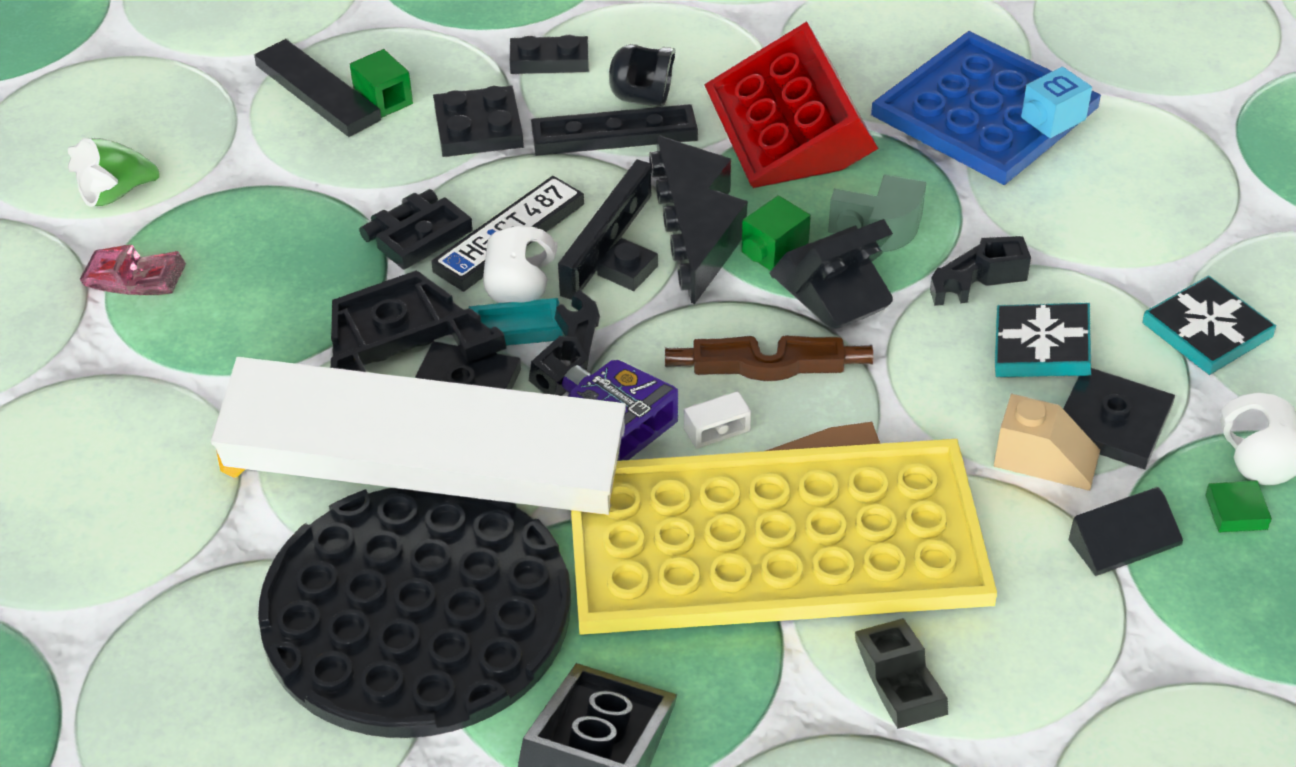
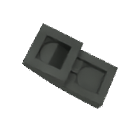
M904 618L855 631V641L866 669L897 729L948 715V698L926 667L925 648Z

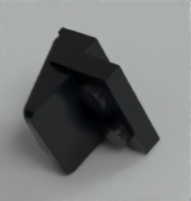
M884 219L859 229L855 225L786 252L769 274L772 279L775 278L825 325L833 329L841 328L880 312L892 303V294L872 261L883 253L881 246L893 233Z

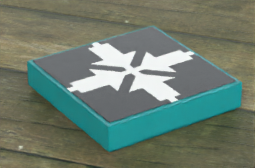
M1209 275L1146 310L1142 321L1145 326L1208 375L1271 339L1277 326Z
M1090 303L997 305L996 377L1091 375Z

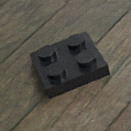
M513 85L502 87L490 86L484 89L467 91L453 90L447 93L433 94L442 157L524 148L523 132Z

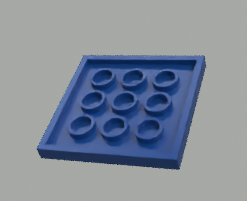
M967 31L873 101L871 116L1002 185H1006L1077 126L1075 125L1049 138L1022 119L1026 85L1052 71L971 31ZM1094 91L1091 92L1087 117L1099 108L1101 94Z

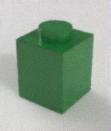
M385 49L349 63L353 89L380 109L381 118L413 104L409 71Z
M777 195L743 219L742 253L747 255L752 261L761 264L771 271L786 252L809 244L811 215Z

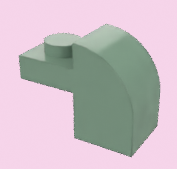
M884 175L877 196L834 189L830 201L828 232L837 233L855 225L859 229L884 219L893 234L881 246L882 252L904 247L914 239L918 232L923 214L926 182Z

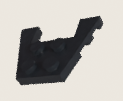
M417 270L332 300L331 340L333 344V357L330 360V368L366 372L364 368L366 364L384 361L391 355L416 346H426L434 340L447 335L453 336L468 363L507 348L504 334L500 329L495 326L490 329L484 325L479 314L470 308L464 310L453 302L451 294Z

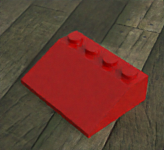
M807 21L704 84L747 179L753 188L841 171L879 149L830 58Z

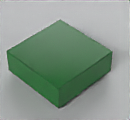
M1258 481L1208 484L1205 495L1219 533L1268 530L1272 517Z

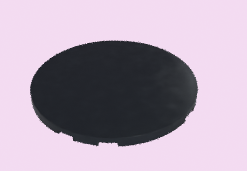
M386 488L372 493H368L367 489H364L329 505L330 511L310 525L307 523L303 524L286 541L274 558L262 585L258 611L261 639L268 663L283 688L300 705L331 724L365 735L386 738H416L453 732L490 718L512 705L525 695L552 665L565 639L571 612V590L568 570L560 554L558 543L539 519H532L527 513L517 508L516 503L400 488Z

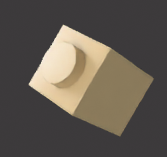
M1011 394L1000 428L994 467L1090 491L1100 454V449L1060 405Z

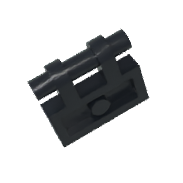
M431 189L421 194L412 193L404 197L401 205L390 211L381 210L371 216L370 222L359 228V232L366 242L376 238L377 248L403 270L473 231L472 218L446 197L438 200L437 195Z

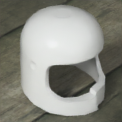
M514 226L493 233L488 238L483 274V284L488 295L497 303H523L539 300L545 293L548 281L545 273L539 268L548 265L555 259L558 242H554L552 236L544 230L531 226ZM530 242H538L545 249L538 255L529 258L525 257L526 247Z
M1253 393L1242 395L1229 401L1220 410L1222 413L1220 423L1226 440L1236 449L1234 460L1239 472L1249 481H1258L1261 485H1277L1285 483L1296 476V411L1287 400L1272 394ZM1248 409L1262 410L1268 420V427L1266 429L1255 432L1245 439L1236 436L1231 431L1232 421L1240 413Z

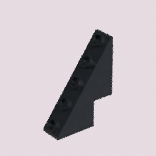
M659 135L657 138V151L649 152L651 176L659 177V179H656L658 203L666 204V206H663V221L665 231L673 232V235H670L673 261L680 260L681 262L677 267L680 290H688L690 301L695 304L742 241L743 219L747 217L748 201L728 195L731 187V158Z

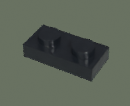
M563 35L561 37L524 36L522 38H510V74L589 72L588 36Z

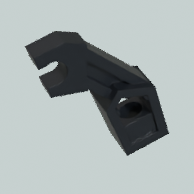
M1024 237L981 238L979 245L942 268H937L931 277L930 285L934 306L944 305L946 292L957 294L960 304L968 303L971 284L976 281L986 286L1027 281L1031 256Z
M580 289L573 294L571 306L578 311H570L563 304L556 307L555 320L565 336H559L531 361L528 381L544 394L560 396L565 394L567 391L563 389L562 381L565 374L572 367L579 365L587 371L594 331L598 327L600 314L596 302ZM561 360L570 361V365L567 367Z

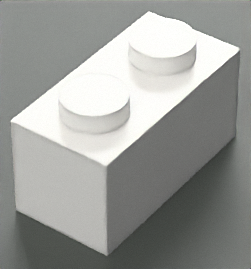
M738 391L684 409V430L696 449L750 431L751 410Z

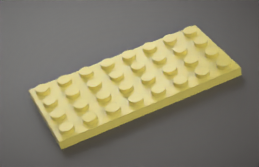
M958 439L617 461L610 498L611 507L609 515L571 510L579 635L995 606L997 590Z

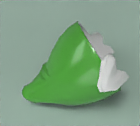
M83 138L76 146L68 147V154L71 157L68 163L69 172H76L80 195L85 204L90 207L111 204L123 197L134 187L156 181L159 178V169L153 162L139 152L118 142L102 138Z

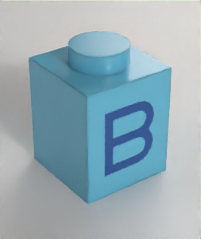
M1062 66L1026 85L1021 118L1047 137L1052 138L1086 120L1092 86Z

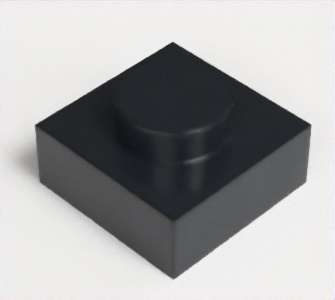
M621 237L597 262V275L635 291L658 267V253Z

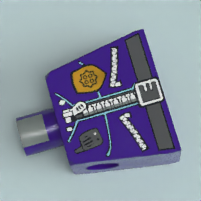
M611 360L594 374L576 365L563 378L562 387L569 392L568 397L626 403L624 415L625 430L624 436L621 438L617 461L630 460L678 422V389L620 360Z

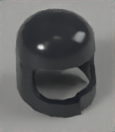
M628 44L618 49L612 58L609 68V85L612 93L625 102L663 107L670 90L676 53L675 48L662 47L661 49H650L638 46L637 44Z

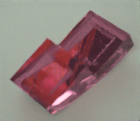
M132 244L95 250L80 277V281L84 286L112 293L127 295L171 294L186 263L178 251L140 257Z

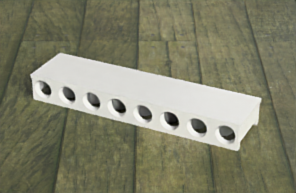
M236 357L212 435L211 444L215 446L223 466L609 515L611 507L610 498L621 438L624 436L625 430L624 415L626 403Z

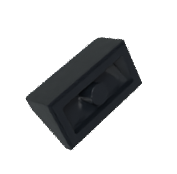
M1159 487L1075 516L1068 539L1095 576L1180 546L1183 543V538L1169 504Z

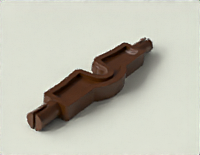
M785 335L778 341L777 353L770 356L760 352L758 341L753 336L695 339L693 341V348L665 347V367L694 366V373L697 375L740 374L744 377L760 381L784 380L799 373H842L844 371V364L873 365V345L844 346L843 339L840 337Z

